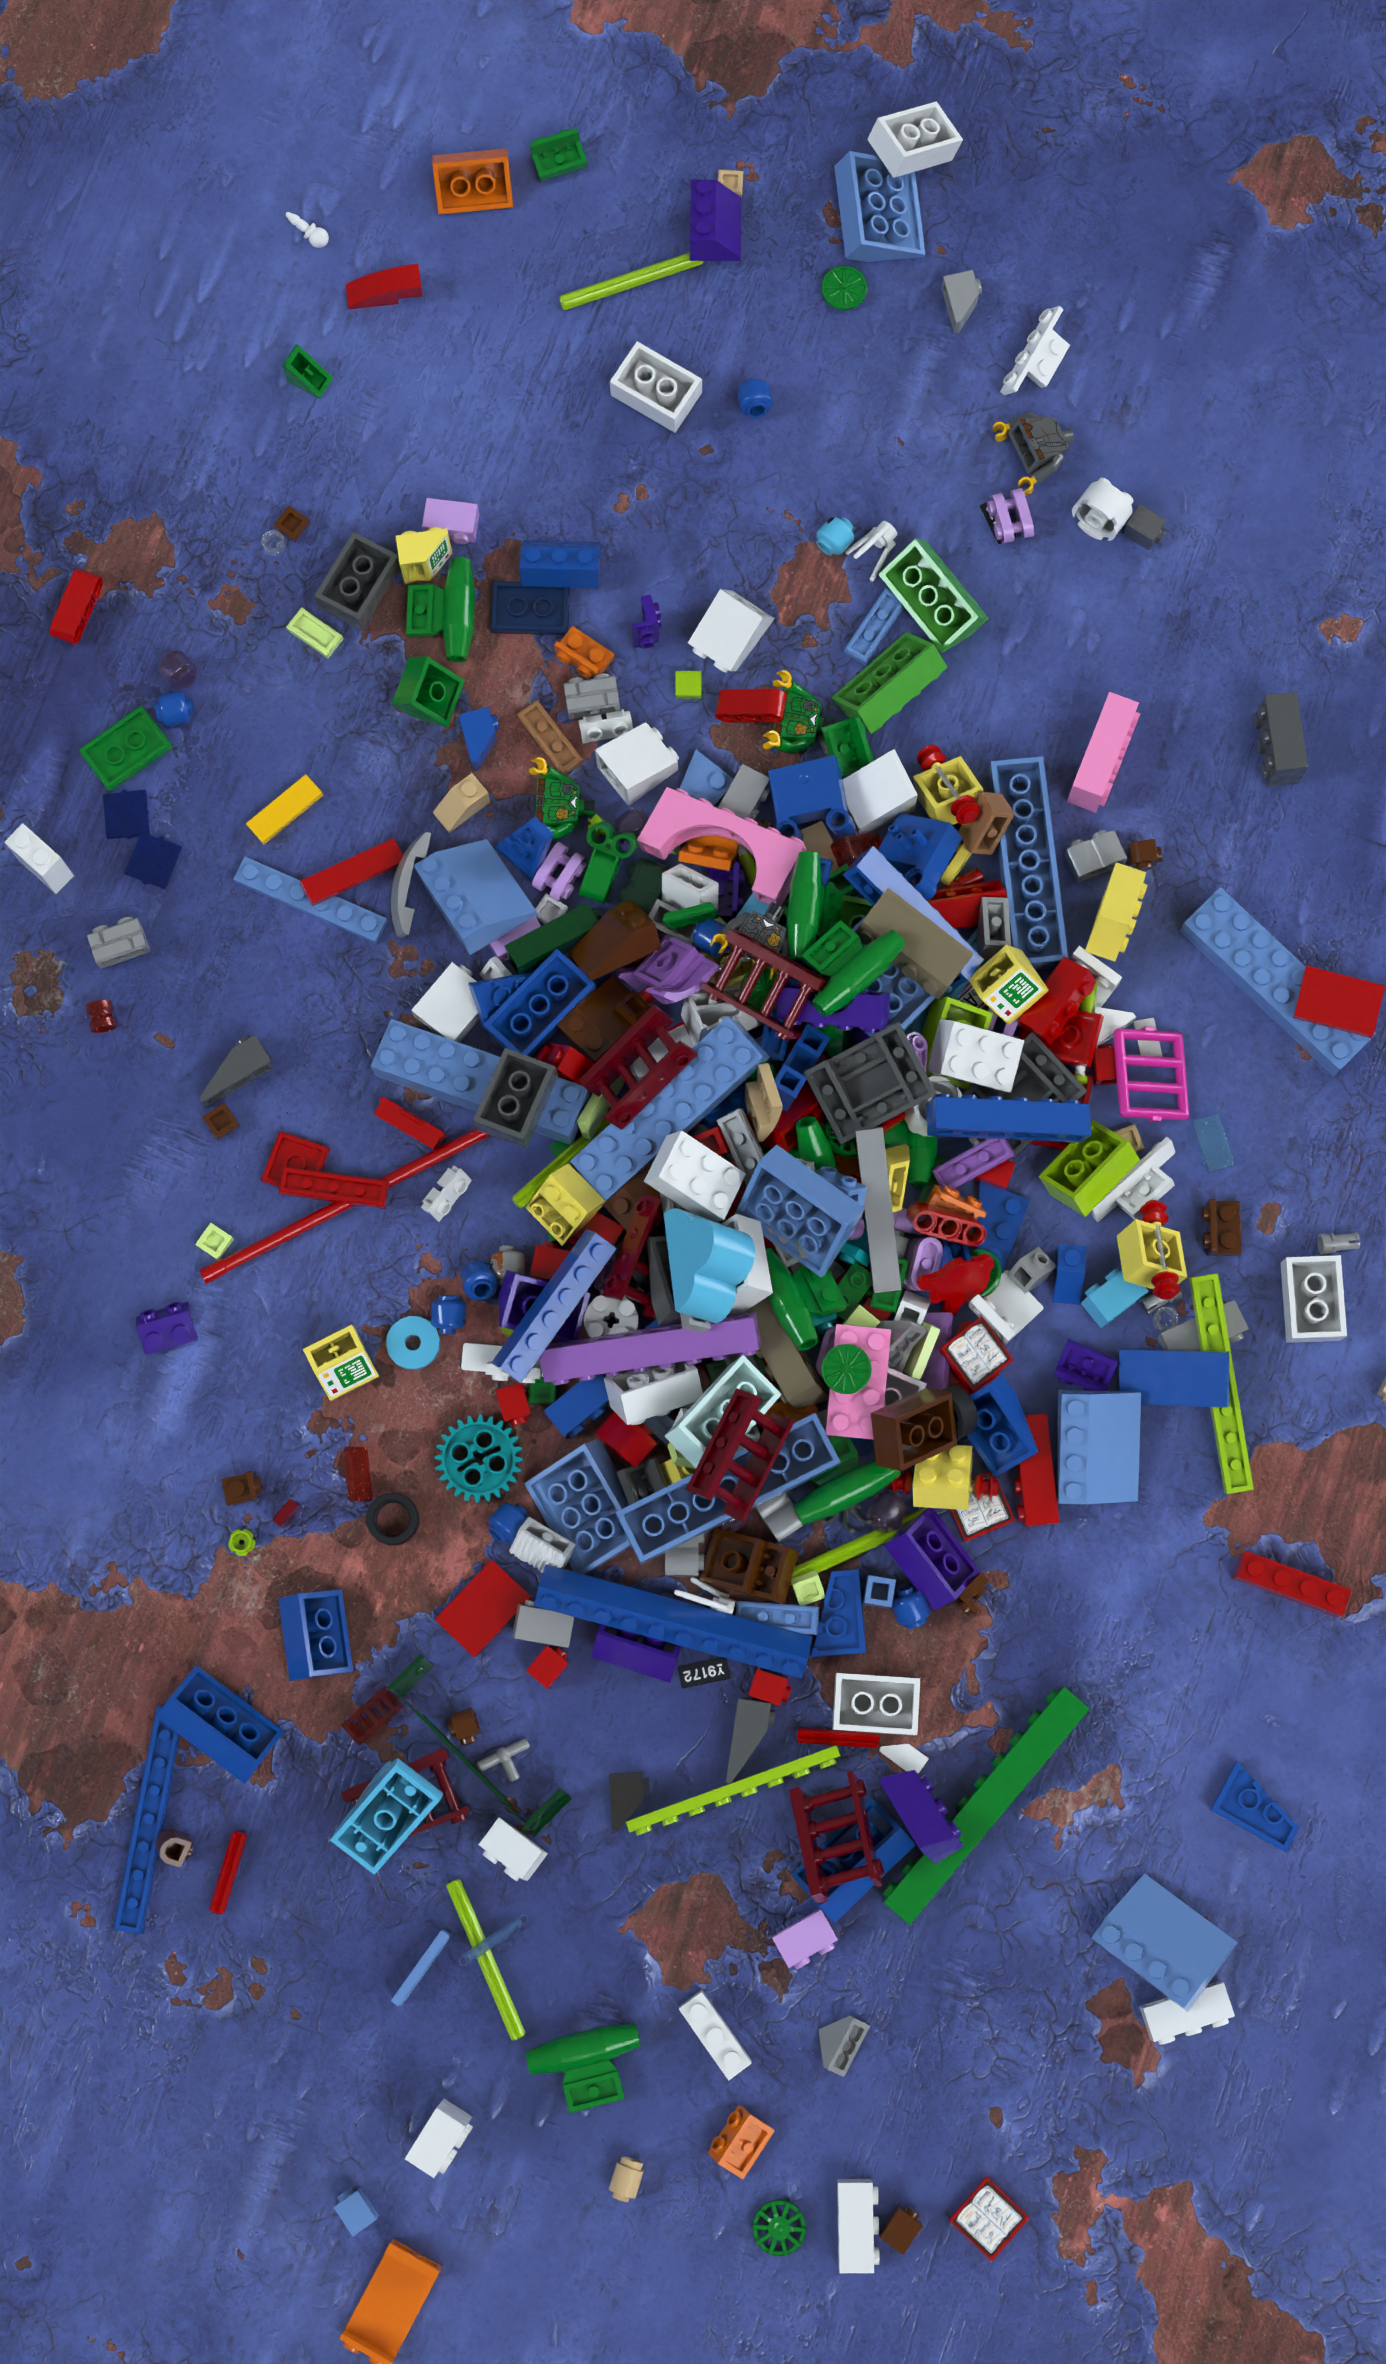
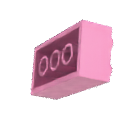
M1109 692L1074 780L1067 803L1094 813L1097 812L1099 805L1105 806L1141 714L1136 712L1139 702Z
M836 1324L834 1347L850 1344L861 1348L870 1359L872 1372L867 1385L856 1393L840 1394L830 1389L826 1435L874 1440L871 1413L884 1407L891 1329Z

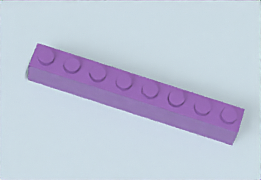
M752 1312L726 1316L718 1324L710 1322L711 1329L705 1333L683 1329L681 1323L552 1343L546 1347L539 1357L544 1383L553 1381V1385L568 1383L569 1379L578 1377L580 1381H587L596 1378L595 1375L606 1373V1377H613L622 1374L624 1370L631 1369L633 1373H639L649 1370L650 1366L659 1365L660 1369L675 1366L676 1362L686 1361L687 1365L702 1362V1358L709 1357L717 1361L727 1359L729 1354L739 1353L740 1356H750L755 1354L756 1350H759L762 1345L757 1314Z

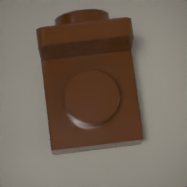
M247 1471L246 1474L222 1479L226 1506L260 1500L259 1492H263V1486L260 1476H256L255 1472Z
M979 1573L957 1597L959 1600L957 1606L967 1616L971 1613L974 1616H978L981 1613L970 1599L973 1597L977 1600L987 1591L984 1585L989 1580L982 1573Z

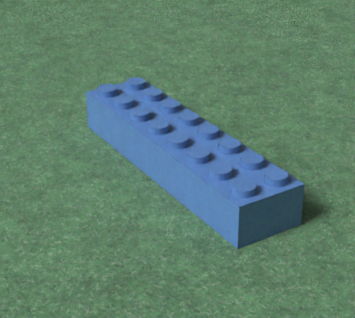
M1041 756L991 761L988 770L991 793L1003 794L1015 813L997 845L1001 883L1006 889V898H1008L1011 946L1022 950L1035 970L1055 969L1063 957L1068 958L1044 758Z
M1221 887L1182 925L1179 932L1333 1077L1372 1039L1293 1018L1306 966Z
M727 1016L692 1049L698 1055L623 1130L610 1124L570 1161L606 1202L626 1183L654 1162L667 1135L681 1130L687 1134L758 1069L759 1064L765 1063L770 1058L736 1017Z
M391 1019L370 1067L376 1077L477 1112L501 1057ZM558 1077L534 1132L572 1145L579 1130L577 1119L591 1097L590 1091L582 1085Z
M816 1413L793 1424L752 1509L837 1467L841 1463ZM743 1448L735 1453L732 1460L745 1468L752 1453ZM727 1470L720 1486L732 1493L739 1478ZM691 1474L617 1511L616 1516L640 1565L733 1519L723 1513L727 1503L715 1495L712 1501L687 1491L686 1487L693 1475Z

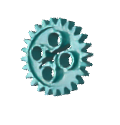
M479 1414L477 1422H474L469 1415L467 1419L468 1424L464 1425L458 1419V1429L449 1426L448 1429L451 1435H441L446 1443L445 1445L436 1446L442 1451V1455L434 1456V1459L441 1461L442 1464L435 1469L440 1472L444 1471L439 1480L441 1482L449 1480L446 1489L449 1491L455 1487L454 1496L456 1498L464 1493L465 1502H468L471 1496H474L476 1504H479L481 1496H484L486 1501L490 1503L491 1494H495L500 1499L501 1494L499 1490L504 1489L510 1492L507 1485L508 1482L517 1484L513 1474L522 1473V1470L516 1467V1464L524 1462V1459L516 1457V1454L523 1451L522 1447H514L519 1438L517 1436L509 1438L513 1430L510 1427L503 1431L504 1422L502 1420L497 1425H494L493 1416H490L488 1421L484 1422L482 1414ZM482 1434L492 1436V1443L488 1447L483 1448L478 1445V1438ZM497 1446L501 1447L500 1451L484 1457L483 1465H479L476 1462L461 1472L457 1471L460 1466L474 1461L476 1453L483 1456ZM458 1447H465L468 1450V1455L464 1460L458 1461L454 1459V1451ZM494 1458L504 1459L505 1466L501 1471L495 1472L491 1470L490 1464ZM470 1471L480 1472L481 1478L477 1484L470 1485L467 1483L466 1476Z

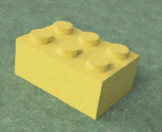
M1117 862L1115 863L1085 952L1114 962L1119 952H1125L1129 938L1125 936L1126 934L1132 935L1137 921L1132 919V917L1138 916L1142 905L1138 898L1143 900L1148 884L1143 883L1146 872Z

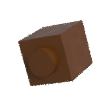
M897 2205L879 2231V2237L904 2255L923 2227L922 2222L918 2220L921 2215L908 2205L905 2208Z

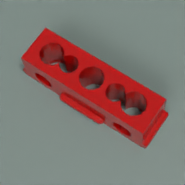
M381 1097L379 1099L381 1103L374 1115L435 1150L439 1147L443 1138H447V1134L388 1098Z

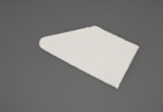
M910 1744L880 1747L882 1754L906 1772L915 1770L919 1773L929 1759Z

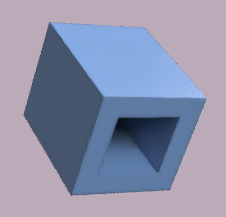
M868 1575L863 1605L887 1609L892 1608L896 1580Z
M361 2186L353 2191L352 2187L345 2190L337 2197L339 2202L334 2206L335 2211L352 2237L380 2216Z

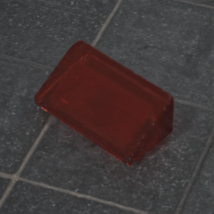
M345 1447L343 1450L348 1499L353 1504L371 1502L373 1496L368 1450L365 1447Z

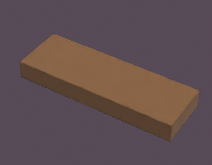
M538 700L516 714L519 721L557 770L566 775L583 763L582 757Z

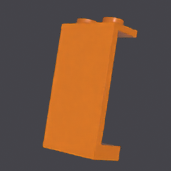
M392 2239L352 2317L339 2338L344 2342L343 2346L353 2353L361 2351L368 2355V2360L372 2364H392L442 2266Z

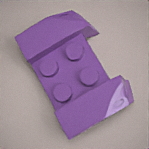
M666 934L660 940L661 949L644 956L631 966L618 968L615 973L634 989H637L644 983L651 986L645 992L650 993L659 1002L667 1005L697 993L701 989L702 983H707L720 966L705 958L693 946Z

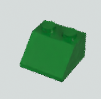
M428 656L410 657L406 663L391 705L411 717L448 727L465 680Z

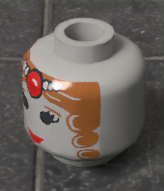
M500 1246L499 1251L490 1256V1265L499 1286H502L506 1270L525 1274V1256L522 1252L515 1251V1246Z

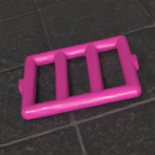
M1148 1026L1141 1028V1030L1115 1029L1113 1038L1119 1114L1126 1118H1147L1148 1122H1160L1162 1119L1187 1120L1189 1118V1102L1182 1033L1156 1031L1154 1027ZM1125 1039L1173 1042L1174 1057L1126 1055ZM1127 1065L1175 1068L1176 1083L1128 1081ZM1129 1092L1177 1094L1178 1109L1130 1107Z

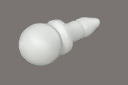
M290 212L286 213V217L291 224L296 225L299 230L305 232L304 238H309V242L313 247L322 248L327 245L329 236L325 229L316 227L315 223L309 226L298 215Z

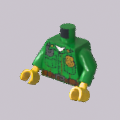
M783 670L776 672L777 675L781 676L782 681H773L774 687H784V690L781 691L787 693L783 720L775 722L774 730L763 735V737H767L770 742L764 743L763 747L766 750L774 747L778 751L792 755L807 749L809 746H813L816 733H823L821 728L834 724V719L819 717L821 703L817 702V699L804 687L791 680L792 678L788 671Z
M538 757L531 760L538 765V769L532 767L529 769V773L531 775L541 773L542 776L538 777L535 817L550 828L554 834L552 840H558L579 827V815H595V800L581 799L580 786L561 771L547 765L543 758Z

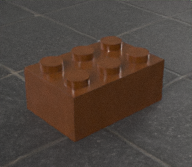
M927 1387L871 1413L877 1466L903 1471L957 1445L951 1392Z

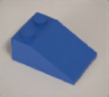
M1003 1374L983 1384L974 1392L968 1393L976 1406L978 1419L974 1431L968 1434L967 1437L994 1477L1038 1452L1018 1397ZM954 1409V1417L958 1422L957 1413Z

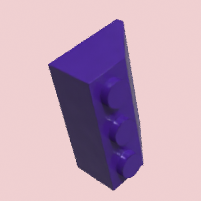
M691 180L690 261H741V197L717 180Z
M506 1270L499 1294V1326L515 1330L549 1280ZM586 1291L552 1340L560 1342L578 1340L591 1293Z
M933 1508L924 1510L899 1529L884 1544L915 1588L924 1593L928 1605L933 1611L956 1600L980 1573L979 1569Z
M601 1624L591 1657L670 1683L682 1646Z
M915 1770L879 1779L880 1784L917 1846L935 1865L963 1847L959 1839L962 1835L960 1829L953 1820L949 1822L945 1814L948 1810L940 1798L935 1800L931 1793L934 1787L926 1775L921 1777Z

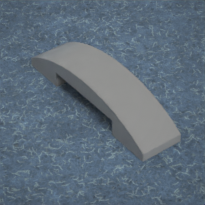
M428 832L421 834L412 842L404 853L395 873L391 891V915L397 937L400 938L409 935L415 909L405 907L414 861L420 862L427 855L431 833Z

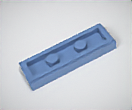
M887 588L884 589L844 649L845 654L865 666L905 608L892 591Z
M737 1601L735 1616L801 1634L818 1635L820 1607Z
M442 1929L392 1998L391 2001L398 2007L405 2003L452 1937V1934L446 1929Z

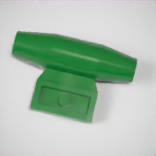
M455 557L450 560L444 590L434 584L408 585L406 635L408 638L434 637V635L443 631L446 659L456 663L467 661L474 631L475 586L470 559Z
M801 851L798 853L790 883L787 939L789 959L804 962L801 955L840 921L842 891L829 886H822L820 854L817 852Z
M841 920L837 922L801 955L802 960L818 975L830 978L812 1001L816 1010L824 1017H828L852 1002L856 994H861L889 968L906 946L903 938L891 929L863 947L859 936Z
M813 1116L799 1119L795 1124L798 1149L792 1148L788 1153L795 1158L814 1162L815 1170L821 1169L822 1166H830L836 1168L837 1172H839L831 1145L817 1119ZM764 1147L762 1151L764 1156L771 1150V1148Z
M904 1119L884 1133L885 1149L903 1144L908 1145L910 1156L907 1174L908 1184L917 1187L929 1186L932 1176L931 1170L934 1168L937 1155L938 1136L927 1137L913 1133L908 1129Z
M766 1248L773 1291L767 1299L779 1324L798 1350H808L819 1341L811 1315L824 1317L841 1312L846 1309L847 1304L829 1269L822 1278L806 1266L800 1267L792 1275L772 1248Z
M833 1436L829 1440L841 1463L837 1467L810 1480L818 1487L793 1505L794 1511L802 1525L834 1516L878 1493L901 1475L900 1471L877 1466L876 1460L859 1465V1455L850 1437Z
M636 2023L610 2025L558 2037L525 2053L530 2075L565 2072L563 2089L570 2114L625 2099L618 2069L610 2060L640 2047L641 2042Z

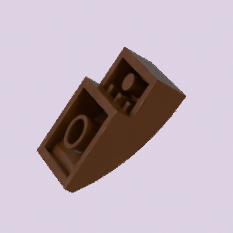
M714 1528L704 1563V1570H702L699 1581L784 1605L799 1551L787 1546L766 1542L762 1539Z

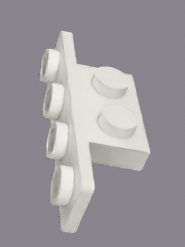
M1060 306L1048 308L1040 315V322L1037 328L1028 336V343L1025 349L1018 354L1013 370L1003 380L1004 385L1000 391L1003 395L1016 392L1025 376H1028L1040 388L1047 387L1070 346L1053 330L1063 311V308Z
M1166 1137L1161 1142L1156 1143L1151 1151L1091 1211L1093 1218L1097 1222L1102 1220L1117 1205L1134 1220L1138 1219L1141 1216V1206L1150 1200H1159L1175 1186L1173 1180L1159 1169L1176 1152L1172 1140Z
M464 1343L462 1370L486 1372V1375H492V1380L508 1381V1375L491 1363L503 1346ZM540 1358L524 1378L523 1383H535V1379L543 1377Z

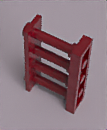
M729 930L725 940L732 943V951L716 983H702L700 988L708 992L707 996L717 1002L723 1000L775 1029V1035L787 1041H790V1039H800L802 1033L793 1029L810 993H814L815 990L820 991L828 980L743 932ZM747 951L755 956L753 959L755 963L738 997L724 989L741 955ZM770 964L778 969L776 972L778 976L761 1010L747 1003L764 968ZM793 977L801 982L799 985L801 989L782 1023L770 1016L787 980H791Z
M653 1005L579 1079L584 1088L598 1097L601 1094L612 1108L604 1118L621 1130L698 1055L694 1049L681 1040L678 1043L674 1041L666 1030L674 1021L670 1015L656 1005ZM659 1037L669 1052L657 1063L647 1048ZM640 1056L650 1071L638 1082L629 1066ZM621 1075L631 1090L619 1101L610 1085Z
M641 1194L639 1201L636 1203L635 1212L610 1277L606 1281L602 1296L622 1301L625 1295L646 1305L643 1316L657 1320L651 1302V1294L648 1295L628 1285L634 1270L650 1277L649 1265L638 1260L643 1245L647 1246V1239L653 1237L648 1234L653 1219L665 1225L663 1211L658 1209L661 1198Z
M736 1388L686 1490L712 1501L715 1495L727 1503L723 1511L725 1515L745 1522L794 1421L774 1413L771 1414L770 1418L757 1410L762 1399ZM752 1420L764 1427L757 1443L745 1435ZM739 1445L752 1453L745 1468L732 1460ZM727 1470L739 1478L732 1493L720 1486Z
M447 1748L407 1764L419 1775L420 1771L430 1768V1771L435 1773L450 1811L449 1814L438 1819H434L432 1811H430L423 1819L424 1825L415 1828L407 1838L449 1820L452 1825L467 1819L466 1813L472 1811L470 1805L460 1808L444 1767L447 1766L445 1761L451 1759ZM371 1780L342 1791L341 1795L344 1802L352 1801L353 1805H355Z
M853 1771L847 1773L850 1785L812 1797L809 1794L806 1795L800 1787L789 1790L810 1896L818 1904L829 1901L827 1891L831 1890L830 1887L869 1876L870 1880L877 1887L883 1886L881 1876L884 1875V1868L880 1858L877 1859L863 1798V1796L867 1795L863 1779L859 1780ZM849 1797L853 1798L855 1812L818 1823L815 1820L812 1821L811 1811H814L815 1807ZM858 1823L861 1838L825 1849L817 1846L816 1838L820 1836L819 1834ZM864 1849L867 1865L829 1876L823 1874L821 1864H825V1860Z

